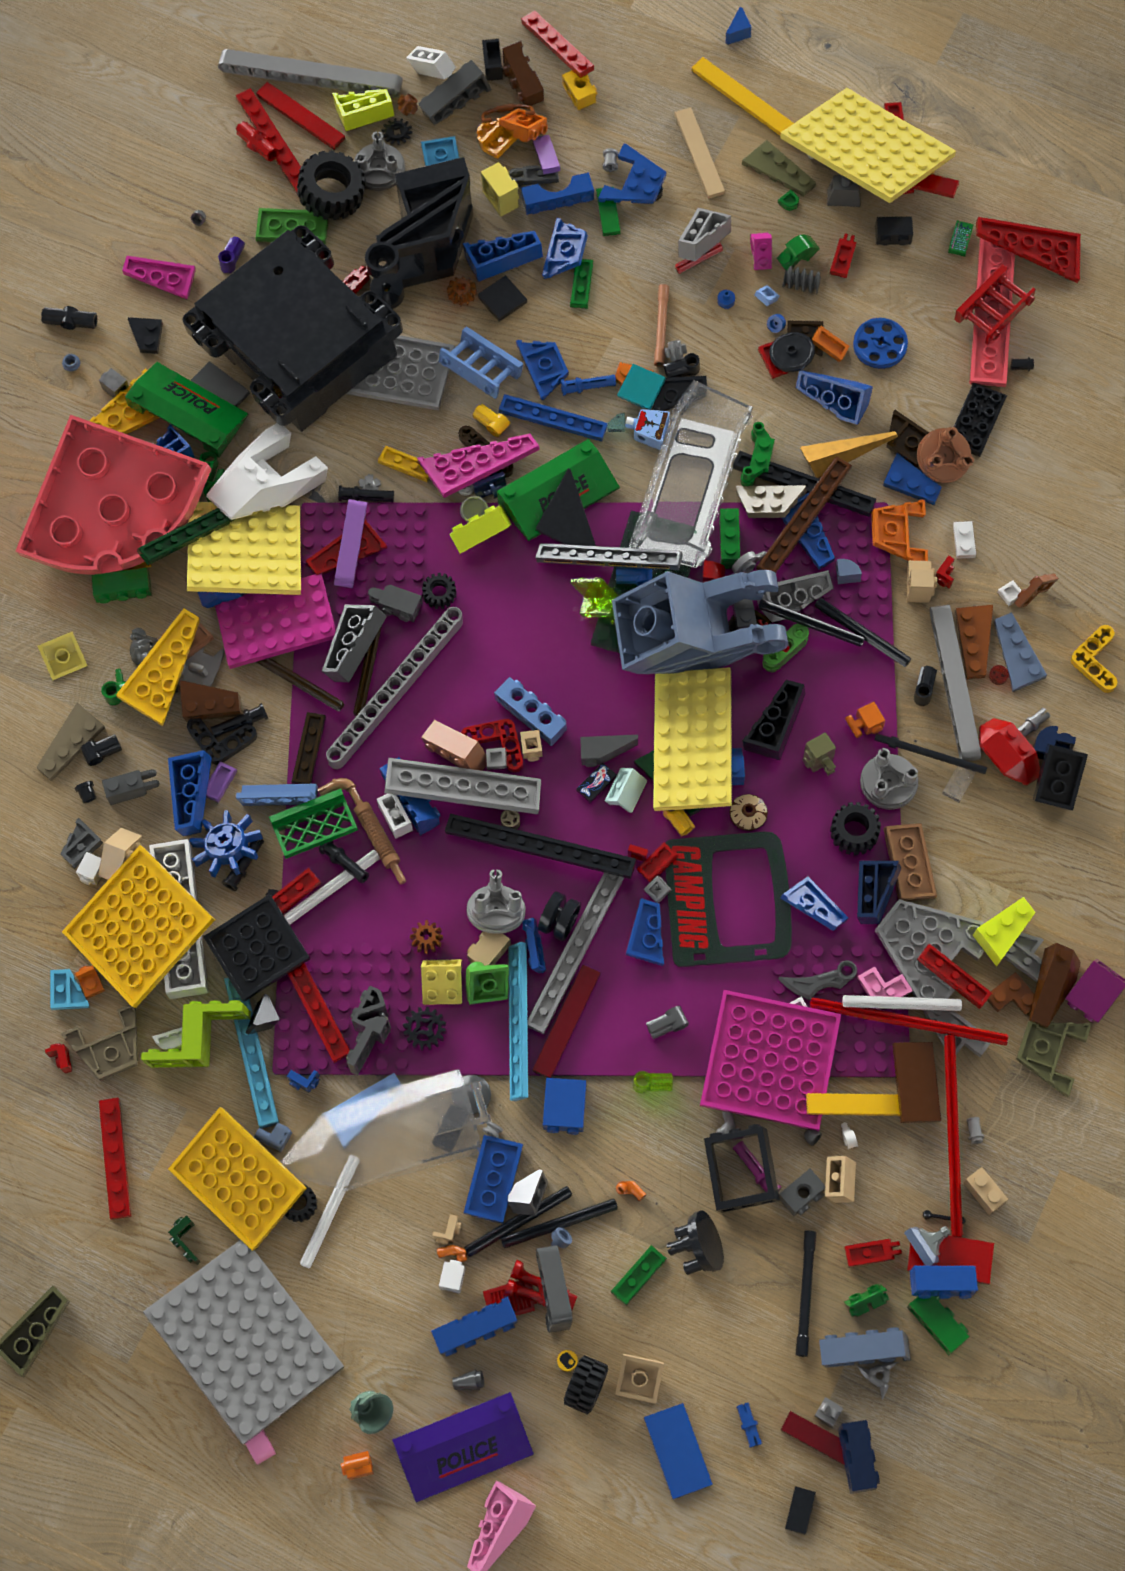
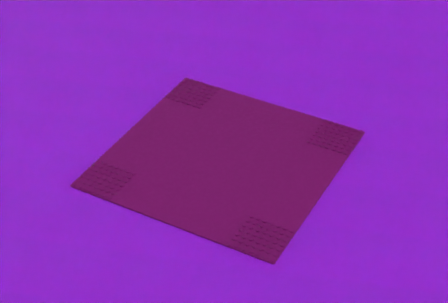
M651 502L594 503L585 508L584 511L596 546L637 548ZM659 502L650 528V535L655 539L687 541L691 536L701 502ZM714 502L696 562L682 559L679 570L652 569L653 579L668 571L703 582L704 560L721 564L720 509L739 508L740 557L751 551L755 554L763 551L767 552L786 527V524L781 518H748L741 502ZM827 502L818 514V519L822 524L823 532L834 554V562L818 570L798 542L777 571V582L828 570L833 589L820 598L894 646L890 553L873 546L871 514L868 517ZM876 502L873 509L886 507L888 504ZM303 503L301 505V578L314 575L306 564V560L343 534L348 503ZM367 503L365 519L387 545V549L357 561L353 588L334 585L336 569L323 574L336 629L345 605H375L369 601L370 598L368 596V590L373 587L384 590L386 586L393 585L421 595L423 604L415 622H405L397 616L386 615L387 617L381 628L366 704L448 608L457 607L461 610L463 625L340 769H333L329 766L326 753L356 717L353 711L365 655L350 682H334L322 672L333 640L294 651L293 672L343 701L344 707L341 711H336L292 684L287 784H292V776L307 712L326 715L312 784H317L318 788L331 782L334 778H347L353 781L362 801L369 802L394 850L401 860L398 866L407 880L404 884L400 885L391 868L386 869L382 860L379 859L365 869L369 873L367 881L360 883L354 877L290 924L311 958L305 964L350 1050H354L357 1044L356 1038L359 1032L355 1031L351 1021V1014L354 1008L359 1007L361 1003L360 997L364 990H368L369 986L381 990L391 1030L384 1044L376 1041L359 1075H391L395 1073V1075L510 1076L509 976L508 999L470 1005L467 999L466 969L471 964L467 958V951L473 943L476 944L480 940L479 936L483 932L469 921L467 917V903L474 892L488 886L490 871L495 870L494 875H496V869L502 872L501 883L503 886L521 893V898L526 908L524 920L535 918L537 928L543 910L555 891L564 894L566 902L572 898L581 902V909L577 920L565 941L562 942L554 938L553 930L549 934L538 930V933L541 935L546 972L539 974L530 968L528 963L530 954L527 949L528 1020L604 872L445 833L450 813L502 826L501 814L505 811L503 809L431 800L429 802L432 808L436 807L441 815L439 817L440 825L420 836L411 822L413 831L395 839L378 807L377 798L387 794L384 793L385 780L381 776L380 768L388 764V758L396 759L400 757L401 760L457 767L436 752H431L425 747L421 737L434 720L461 733L468 726L510 719L515 724L523 758L520 732L532 730L495 700L494 692L509 677L514 681L518 680L521 682L524 689L528 692H533L537 696V700L542 704H548L554 714H559L566 720L567 731L552 746L540 737L543 757H539L537 761H528V759L523 758V768L519 772L513 773L507 768L488 770L487 765L483 769V771L541 779L538 814L518 812L520 816V827L518 830L627 857L630 844L647 849L648 857L663 842L671 849L673 846L698 847L701 853L700 859H691V854H696V852L677 851V853H684L685 859L677 858L676 860L702 866V872L674 873L673 868H679V866L672 863L659 875L672 889L658 903L660 904L662 952L664 957V965L661 966L625 955L640 899L655 902L644 890L650 882L637 871V868L643 862L636 860L632 878L623 879L544 1035L528 1027V1076H542L533 1072V1067L582 965L601 972V975L553 1076L706 1077L724 990L790 1003L801 996L785 987L779 981V977L803 978L837 970L838 965L842 961L849 960L857 967L856 977L841 989L833 987L824 988L814 996V998L842 1003L844 995L868 996L857 977L873 967L877 969L885 983L901 975L875 932L879 924H860L857 918L859 861H890L883 828L885 826L901 825L900 808L892 810L882 809L870 803L861 790L860 777L864 766L878 755L880 749L882 752V748H886L890 751V754L898 755V748L894 749L888 747V744L875 741L876 734L866 735L863 728L860 729L863 735L856 738L845 720L849 715H852L853 719L857 720V709L875 702L885 719L883 730L878 734L897 737L895 662L892 658L865 640L863 645L859 647L808 628L807 644L776 672L766 671L762 664L764 654L757 653L748 655L723 667L731 668L732 748H742L745 768L744 785H732V803L741 795H756L767 806V820L760 828L746 831L736 827L731 821L729 814L730 806L705 808L689 817L695 828L687 835L680 836L669 819L664 817L663 811H654V781L634 764L635 760L654 750L655 674H636L622 670L612 600L638 586L636 584H616V567L537 562L535 557L540 543H561L543 534L528 541L510 518L509 520L512 524L508 528L460 554L449 534L453 532L452 528L462 523L464 526L467 524L460 514L462 503ZM487 503L488 508L493 505L495 508L499 506L498 503ZM837 559H848L855 562L862 572L861 581L838 584L835 568ZM760 561L756 563V566L752 571H757L756 567L760 563ZM726 569L725 576L735 574L732 569ZM438 573H441V576H443L445 573L447 578L450 576L452 581L455 582L456 598H454L453 604L450 602L448 608L444 605V609H441V606L435 609L434 605L431 608L429 603L426 604L423 598L422 587L423 582H427L426 578L428 576L432 578L431 574L438 576ZM436 586L433 588L432 593L435 596H443L447 590L444 586ZM818 599L798 611V613L852 632L817 609L815 603ZM752 600V601H753V605H754V610H756V611H758L759 613H761V614H763L764 616H766V615L758 608L757 600ZM732 605L727 608L728 621L733 616ZM453 616L450 619L456 620L458 619V617ZM787 619L772 622V624L783 625L786 631L793 625L798 624ZM441 630V631H439L438 633L444 634V633H446L447 631H446V630ZM435 644L427 645L428 648H432L435 646ZM421 657L415 659L417 662L423 660ZM406 671L403 675L408 676L412 672ZM785 680L804 684L805 697L781 759L776 760L744 750L742 740L752 730V726L762 716V712L772 702V698ZM394 685L391 689L396 690L400 686ZM516 696L513 698V700L520 701L522 699V697ZM382 699L379 703L384 704L388 700ZM529 708L527 711L532 713L535 712L536 709ZM370 713L367 717L372 718L375 717L376 714ZM545 719L541 723L549 724L551 721ZM504 725L506 736L508 737L510 736L509 727ZM359 727L355 731L361 732L364 728ZM490 728L483 730V735L485 736L493 734V730ZM478 730V731H477L478 738H481V737H480L479 730ZM825 732L836 747L833 759L836 768L834 769L835 772L829 776L823 767L813 772L803 762L806 743ZM467 733V736L472 738L473 735ZM638 735L637 746L604 763L615 774H618L620 768H633L647 779V783L632 813L627 812L620 805H609L605 801L614 780L591 803L576 791L600 766L587 767L582 765L580 737ZM500 740L480 744L485 754L486 749L502 748ZM347 741L343 745L350 746L352 742ZM510 741L506 743L505 747L508 750H512L516 747V744ZM514 754L511 755V764H513V766L516 767L518 762H516ZM333 756L332 760H338L340 756ZM342 790L358 831L333 841L338 848H343L345 854L356 863L369 852L375 850L354 811L356 804L349 792ZM850 802H853V805H856L857 802H861V806L869 805L868 809L873 808L875 810L874 815L878 814V822H881L877 843L871 850L867 849L865 854L859 852V855H854V852H851L848 855L846 850L841 852L839 845L835 846L833 844L834 839L831 840L830 828L833 816H835L837 810H840L841 806L845 805L847 807ZM286 805V810L297 805ZM344 806L335 809L334 813L342 815L345 809ZM751 808L745 809L749 813L753 811ZM319 815L315 820L324 822L327 815ZM331 817L328 824L336 826L339 819ZM343 820L340 827L345 829L352 826V824ZM853 821L844 825L845 830L853 836H861L867 832L866 828L859 822ZM301 822L297 827L306 829L309 822ZM313 824L309 831L318 833L321 826ZM325 827L322 835H330L333 830ZM286 828L284 836H287L291 829ZM295 831L291 838L300 840L303 833ZM307 835L303 842L310 843L315 837ZM289 842L286 846V851L295 849L297 844ZM320 846L285 859L283 854L282 888L308 867L322 883L288 911L345 871L339 864L332 863L326 854H321L319 852ZM674 875L702 877L703 884L692 885L703 887L704 894L675 893V888H686L675 886V882L687 881L674 880ZM809 876L847 915L848 919L844 924L832 931L780 898L782 894ZM895 886L882 920L898 901ZM676 895L704 897L705 908L689 909L686 906V901H676ZM677 910L706 912V918L677 916ZM678 919L706 920V926L693 928H707V933L679 932L678 926L691 924H680ZM426 920H428L429 926L435 922L436 928L440 927L442 929L440 933L443 935V940L440 941L441 947L435 946V953L431 949H428V954H425L424 949L421 952H417V947H412L411 943L413 940H410V935L414 934L412 932L413 927L418 928V922L422 926L425 925ZM523 922L516 929L503 933L510 939L511 945L519 942L525 943V939H527L526 932L523 930ZM425 935L424 940H428L429 935ZM679 935H705L708 938V948H699L698 942L703 943V941L684 940L685 942L694 941L695 948L680 947ZM509 948L495 965L509 966ZM462 959V1003L424 1005L422 1002V961ZM848 966L841 969L842 974L845 976H850L853 973L852 969ZM288 974L277 981L275 1010L280 1020L275 1024L273 1073L275 1075H288L290 1070H293L299 1075H311L313 1070H316L319 1075H355L350 1072L346 1057L336 1063L332 1061ZM803 998L807 1007H810L811 1000ZM680 1006L689 1025L680 1031H671L653 1040L646 1023L665 1015V1012L669 1009ZM418 1007H421L422 1011L429 1007L430 1012L436 1009L437 1015L442 1014L443 1016L441 1021L446 1022V1026L442 1028H445L447 1032L446 1034H441L444 1040L437 1041L438 1047L434 1044L431 1045V1050L425 1046L424 1050L421 1051L419 1045L413 1048V1042L408 1043L407 1038L409 1036H404L403 1033L407 1030L403 1027V1024L408 1023L406 1016L412 1017V1010L418 1013ZM882 1009V1011L909 1015L908 1009ZM841 1014L830 1077L896 1078L892 1044L894 1042H910L909 1027ZM415 1022L412 1026V1032L416 1028ZM438 1025L433 1031L434 1035H436L438 1031ZM421 1027L422 1030L428 1031V1027Z

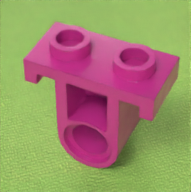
M768 232L750 234L754 270L772 269L771 234Z

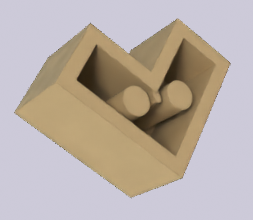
M909 560L907 566V602L930 603L931 596L935 595L937 577H934L935 569L931 568V561Z
M120 828L105 841L98 876L109 880L139 845L142 846V835Z

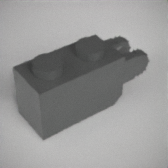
M393 585L386 586L384 590L376 589V587L368 590L369 601L372 604L378 605L385 615L397 616L405 622H415L423 604L421 595Z
M151 769L143 772L136 770L102 780L105 795L110 805L142 797L147 794V790L159 787L160 783L158 780L144 782L145 779L155 777L157 774L156 770Z

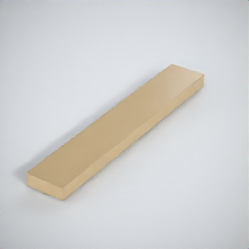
M692 108L676 111L675 118L708 199L724 195V187Z

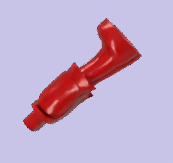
M516 1260L510 1278L536 1286L538 1291L509 1279L503 1297L522 1296L546 1307L540 1277L527 1272L524 1269L523 1262ZM567 1289L572 1311L578 1296L569 1293L570 1290Z

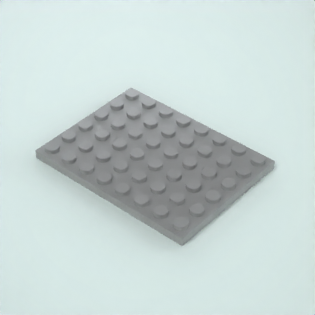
M239 1240L143 1311L145 1317L242 1445L250 1441L344 1368L341 1361L255 1250L252 1251L242 1240Z

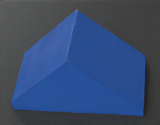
M739 7L726 32L725 44L729 45L751 38L752 26L744 9Z

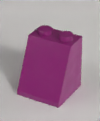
M1095 959L1065 999L1068 1000L1067 1004L1076 1011L1079 1008L1085 1013L1083 1016L1090 1022H1100L1125 989V979L1100 960Z

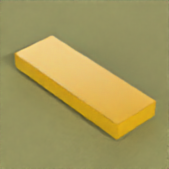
M385 445L378 458L379 464L428 482L429 477L418 463L416 457Z

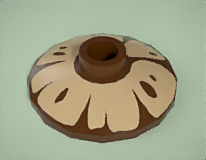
M746 794L739 796L733 801L729 814L731 821L736 827L741 830L752 831L763 826L767 820L768 810L761 798L756 795ZM751 808L753 811L749 813L745 809Z

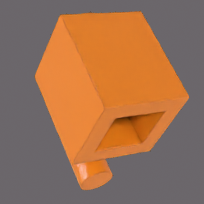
M875 702L857 709V720H854L852 715L845 718L856 738L863 735L860 730L861 728H863L866 735L876 734L883 730L885 719Z
M369 1451L343 1457L344 1462L341 1463L343 1476L347 1475L349 1480L374 1474Z

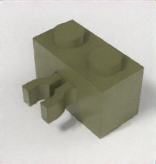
M826 732L806 743L803 762L813 772L823 767L829 776L835 772L834 769L836 768L833 763L836 747Z

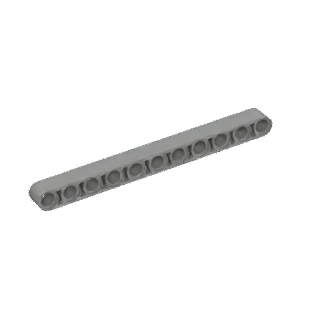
M230 49L222 51L218 63V68L225 73L358 93L369 91V89H387L391 98L399 96L403 82L401 76L391 73Z
M450 607L445 611L332 744L326 753L331 768L340 769L346 764L461 628L463 617L459 608ZM453 616L458 617L456 620H451L450 618ZM441 630H446V631H447V632L444 633V634L438 633V632L441 631ZM428 644H435L432 648L427 647ZM416 658H423L420 662L415 661ZM406 671L412 672L408 676L403 675ZM394 685L400 686L396 690L391 689ZM382 699L388 700L384 704L379 703ZM370 713L376 714L375 717H367ZM359 727L364 728L361 732L355 731ZM347 741L352 742L350 746L343 745ZM333 756H340L338 760H332Z

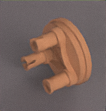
M955 427L939 428L929 432L921 440L917 449V462L922 473L937 483H951L960 479L967 472L968 468L973 465L972 463H974L967 440Z

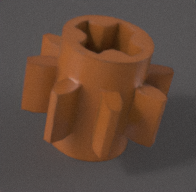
M411 94L401 95L397 100L398 110L406 116L410 113L414 115L419 109L417 105L418 100Z

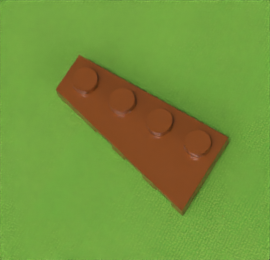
M993 605L962 607L955 610L966 680L985 678Z

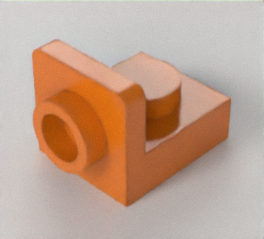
M93 965L84 966L75 973L86 999L105 991L97 970Z

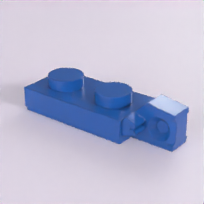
M529 918L523 920V930L527 935L525 943H527V949L530 954L528 958L529 966L539 974L546 972L541 935L538 933L536 919Z

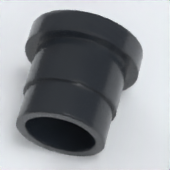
M86 781L75 787V791L79 793L83 803H89L96 799L93 781Z

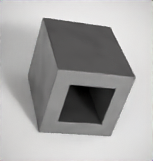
M112 368L104 372L99 379L102 389L113 398L129 386L127 379Z

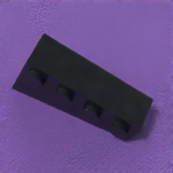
M785 680L772 698V702L762 712V716L752 726V730L742 740L744 750L776 760L781 759L805 697L804 684Z

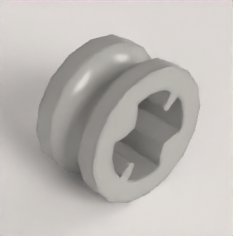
M487 1121V1127L483 1128V1131L489 1136L499 1138L498 1134L503 1129L495 1123Z

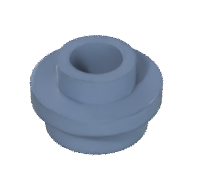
M67 354L62 361L63 368L70 372L77 370L80 367V359L74 354Z

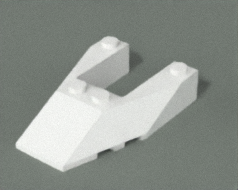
M276 423L267 428L236 457L210 489L206 497L230 520L252 515L256 511L262 510L265 512L269 511L272 507H285L324 483L328 467L315 456L281 477L265 462L287 449L290 444L291 432L285 426Z

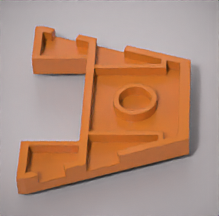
M925 500L873 509L871 512L873 546L907 561H928L927 549L909 547L908 516L923 518L926 515Z

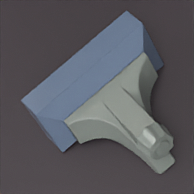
M944 1226L938 1232H928L923 1228L913 1227L905 1231L904 1234L925 1266H934L939 1262L940 1243L950 1234V1230Z

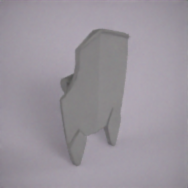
M203 647L186 660L182 681L211 687L222 662L224 649H221L213 657L203 653Z

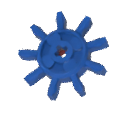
M224 810L223 823L215 827L209 821L202 820V824L208 832L206 837L190 838L189 840L193 848L205 849V851L192 858L196 867L208 860L213 861L209 873L212 877L216 878L221 865L230 864L232 871L238 875L240 874V869L236 861L243 856L257 860L258 855L256 851L248 848V843L261 840L263 836L260 830L244 833L253 822L250 815L246 814L237 825L231 823L232 818L228 810Z

